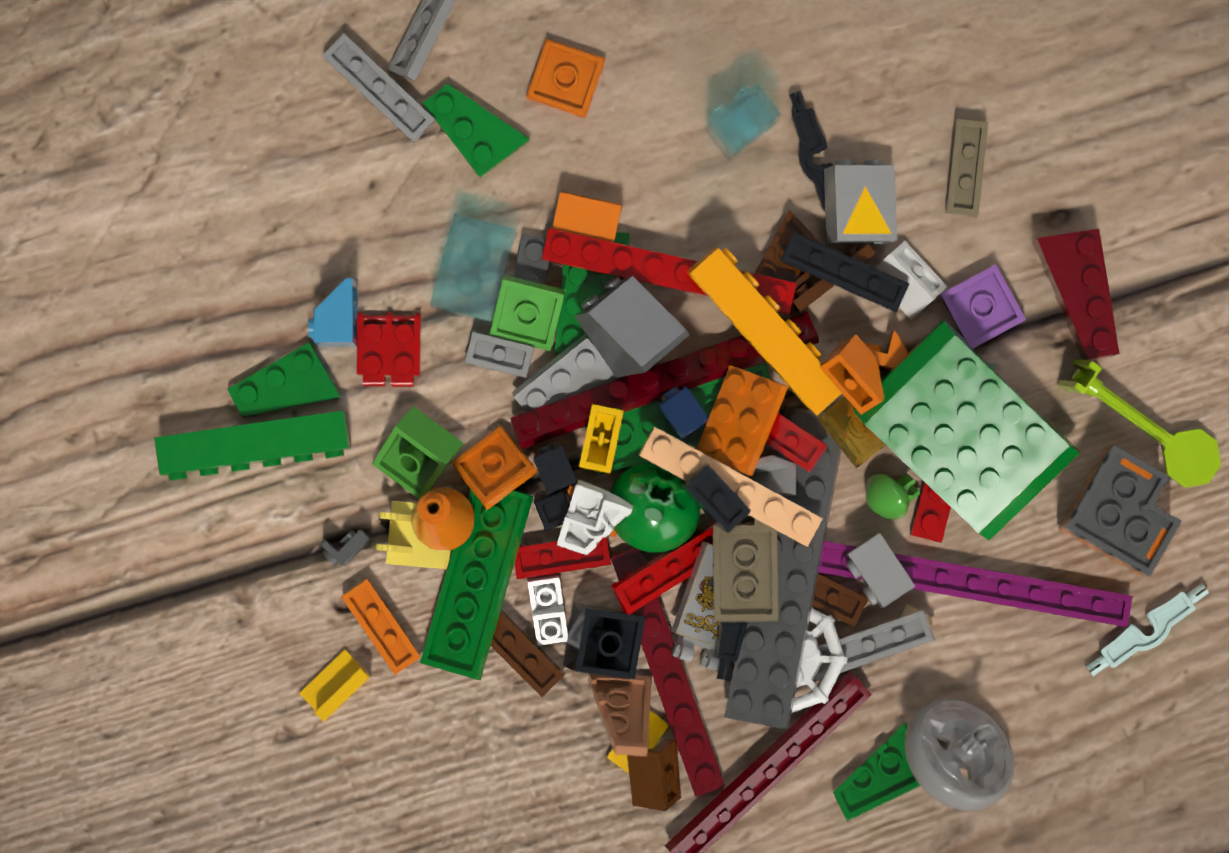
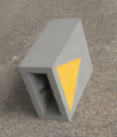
M836 160L833 166L825 168L826 244H888L897 241L894 165H883V160H866L864 165H854L853 160Z

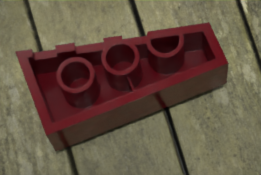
M1100 229L1041 237L1032 241L1035 251L1038 253L1043 264L1047 279L1049 278L1055 292L1059 307H1061L1067 320V325L1082 360H1095L1114 357L1120 354Z

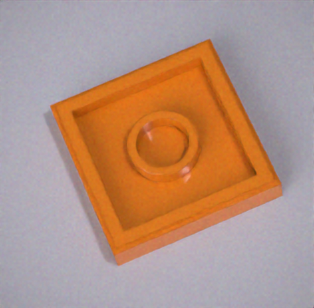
M546 38L526 99L586 119L606 58Z
M501 425L451 462L453 468L487 510L538 472Z

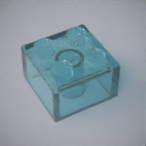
M759 84L753 88L746 85L733 96L732 104L728 107L721 104L708 114L709 118L707 119L705 131L728 160L779 122L781 113Z

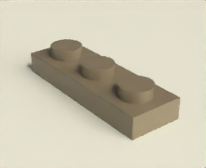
M956 119L946 214L978 217L988 122Z

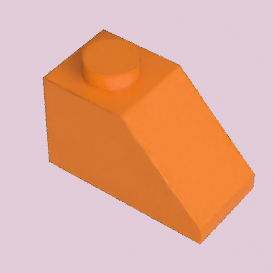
M856 334L835 347L819 367L861 415L884 400L877 357Z

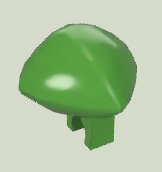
M874 473L870 475L866 483V502L875 514L891 520L903 518L908 511L909 502L921 493L913 486L916 482L909 474H905L897 481H894L886 473Z

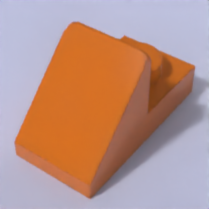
M895 330L891 332L886 353L881 352V346L864 343L877 357L879 368L892 370L908 354Z

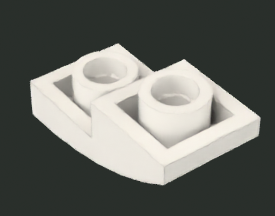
M559 573L527 578L537 645L567 641L568 631Z

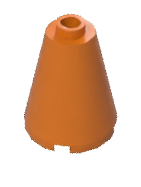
M436 488L426 492L416 502L411 516L412 528L419 541L428 548L434 550H454L464 544L472 534L474 509L469 500L459 491L451 488Z

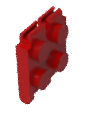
M358 312L356 375H363V386L385 387L386 376H391L392 387H414V376H420L421 313H414V316H393V312H386V315H365L364 312ZM365 321L386 322V324H365ZM393 322H414V325H395Z

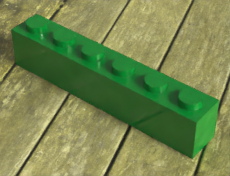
M344 410L154 437L159 475L168 476L169 481L187 479V473L199 471L200 477L219 474L218 468L231 467V472L250 470V464L262 462L263 468L282 465L281 459L294 458V463L313 461L312 455L325 453L326 459L343 457L344 450L351 449L347 416Z

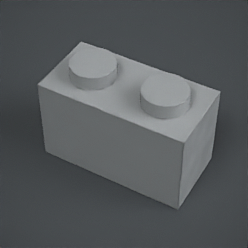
M881 533L876 534L846 554L849 559L845 563L855 579L859 576L862 578L867 586L863 589V592L873 606L878 603L881 608H884L915 587Z

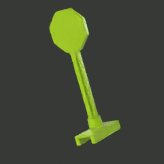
M1074 359L1071 364L1078 370L1073 374L1071 381L1060 380L1057 384L1066 392L1083 395L1086 393L1091 397H1097L1162 444L1164 447L1162 453L1166 475L1170 476L1172 480L1182 487L1187 488L1209 484L1221 466L1217 440L1200 428L1175 432L1173 435L1169 434L1103 386V381L1097 378V375L1102 370L1099 365L1089 360Z

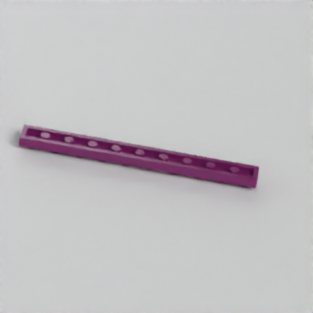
M825 541L819 573L855 579L845 563L849 561L846 554L855 549L856 546ZM894 553L914 583L915 587L912 588L914 590L1128 627L1133 598L1130 595Z

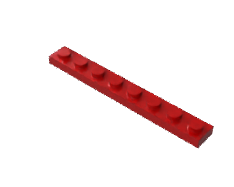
M548 228L542 255L543 261L615 277L619 276L620 278L633 276L638 282L708 297L686 273L698 261ZM749 273L759 284L756 288L763 298L769 295L780 307L778 313L789 315L797 283Z

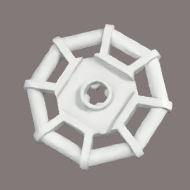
M813 608L811 609L809 621L818 626L811 632L807 631L797 688L808 685L813 692L794 698L792 712L819 703L825 704L829 701L828 696L844 664H847L848 660L844 656L835 629V619L833 616H827ZM824 633L831 656H822L819 650L817 637ZM829 663L830 665L818 687L813 680L821 664Z

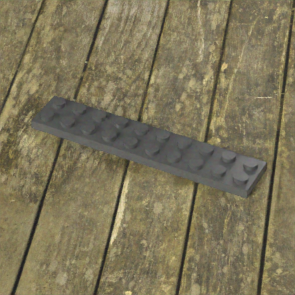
M784 406L783 416L828 445L812 472H808L796 464V495L784 498L823 519L808 547L777 531L778 622H747L739 657L734 664L724 717L789 730L848 418L847 416L824 412L815 415L810 410ZM776 451L775 457L794 463L793 461H791L790 459Z

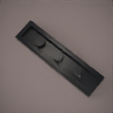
M794 231L780 259L781 262L894 313H897L910 284Z

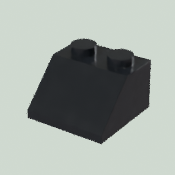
M574 603L563 666L575 672L635 679L645 616L632 613L628 615L623 611Z

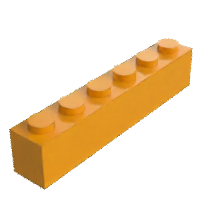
M714 246L686 273L813 414L818 415L841 394V391L819 368L822 365L819 361L822 354L812 343L809 342L805 345L798 337L802 333L790 319L784 322L777 314L780 307L769 295L763 298L756 290L759 286L758 282L747 271L742 274L734 266L738 262L734 255L726 247L721 251L718 247Z

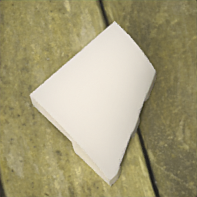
M578 480L557 545L588 555L603 537H607L623 518L631 514L633 505L606 490Z

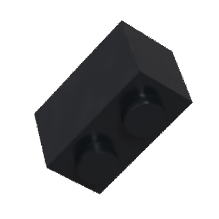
M552 443L537 450L539 456L534 457L533 460L548 495L568 488L570 485L577 484L563 446L556 448L555 444Z

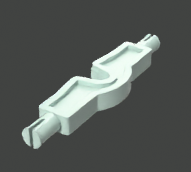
M1200 583L1187 594L1179 592L1167 602L1147 612L1146 618L1152 626V634L1145 636L1136 625H1129L1114 640L1099 650L1101 656L1086 665L1087 670L1090 671L1089 673L1094 677L1107 666L1115 668L1137 651L1150 650L1161 644L1168 636L1171 627L1195 610L1193 604L1208 595V590L1204 589L1205 586Z

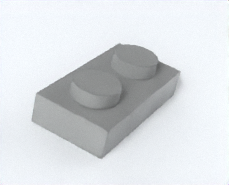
M472 332L465 363L527 378L534 347Z

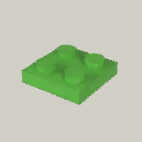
M504 274L489 336L551 351L566 290Z

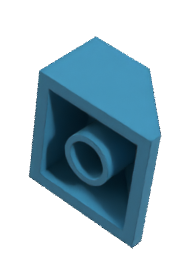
M346 278L314 310V318L308 319V335L314 339V343L319 347H357L358 284L353 278Z

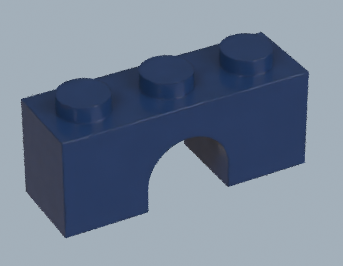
M676 386L661 397L662 404L659 407V412L680 441L694 433L709 420L687 387L680 391Z

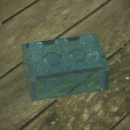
M454 213L430 302L431 308L492 324L504 274L506 275L515 243L516 229Z

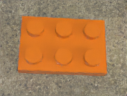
M730 365L696 450L731 469L753 476L788 387Z

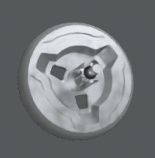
M946 698L925 705L911 719L905 734L906 758L915 779L930 796L948 807L962 811H976L987 808L1003 797L1013 779L1014 757L1007 736L988 713L967 701ZM937 739L947 743L946 749L939 745ZM960 769L967 770L968 779L964 778L963 774H961Z

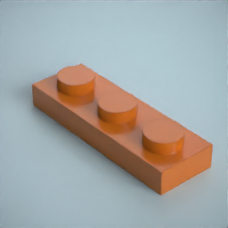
M366 579L341 596L394 675L421 658V655L369 579Z

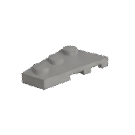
M584 334L512 391V395L524 410L528 412L623 378V376L615 377L589 337Z

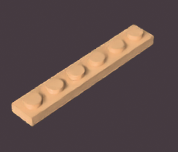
M656 427L652 428L638 454L685 481H688L699 469L708 464L751 510L748 514L749 516L808 547L823 519Z

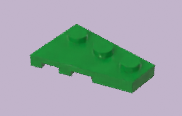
M446 84L423 102L425 108L480 179L530 141L529 138L449 84Z

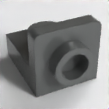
M361 529L357 533L351 530L339 543L342 546L340 551L328 540L324 539L320 543L325 548L322 555L334 566L338 563L342 566H347L372 538Z

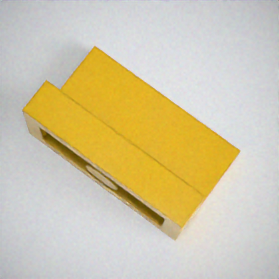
M344 649L299 694L315 710L314 713L324 722L371 675Z

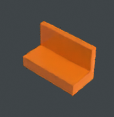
M561 191L552 229L614 243L623 204Z

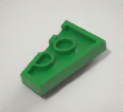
M310 342L227 389L242 417L341 398Z
M905 722L833 792L847 822L921 787L911 772L906 758L905 734L907 726Z

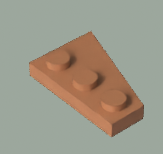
M589 673L588 681L614 753L619 755L647 756L652 676L635 675V679Z

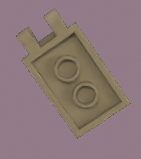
M755 518L754 522H740L729 533L722 531L717 525H713L714 622H778L777 530Z

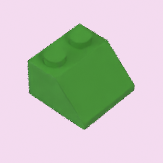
M412 406L394 427L372 465L419 499L426 492L432 490L464 443L416 407Z

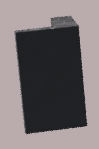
M708 464L699 469L688 481L682 480L678 484L724 532L729 533L751 512L748 506Z

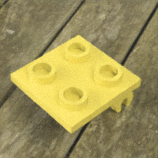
M391 501L390 513L379 512L378 518L390 520L388 545L376 544L375 549L387 551L386 564L447 569L451 550L430 549L419 541L413 531L411 516L416 503Z

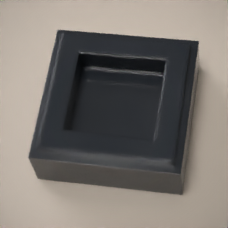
M564 491L534 502L545 531L563 525L569 509Z

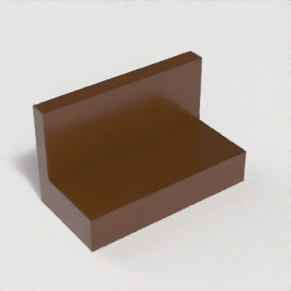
M663 739L655 747L648 749L647 756L627 755L633 806L667 811L681 799L675 740Z

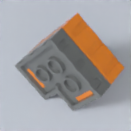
M1116 445L1104 447L1099 456L1101 458L1092 468L1084 482L1085 486L1076 496L1068 510L1069 514L1062 521L1058 530L1067 535H1072L1077 541L1089 548L1100 551L1104 554L1103 556L1121 566H1126L1136 575L1151 577L1182 520L1173 515L1163 512V509L1154 505L1159 497L1162 487H1165L1170 476Z

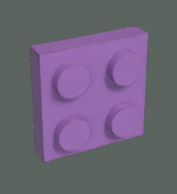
M996 264L939 295L961 336L972 349L1026 320Z

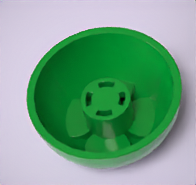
M652 462L640 463L627 469L616 479L610 489V493L633 505L631 514L623 518L615 526V532L629 545L647 552H666L676 549L687 542L697 528L701 508L678 485L683 479Z

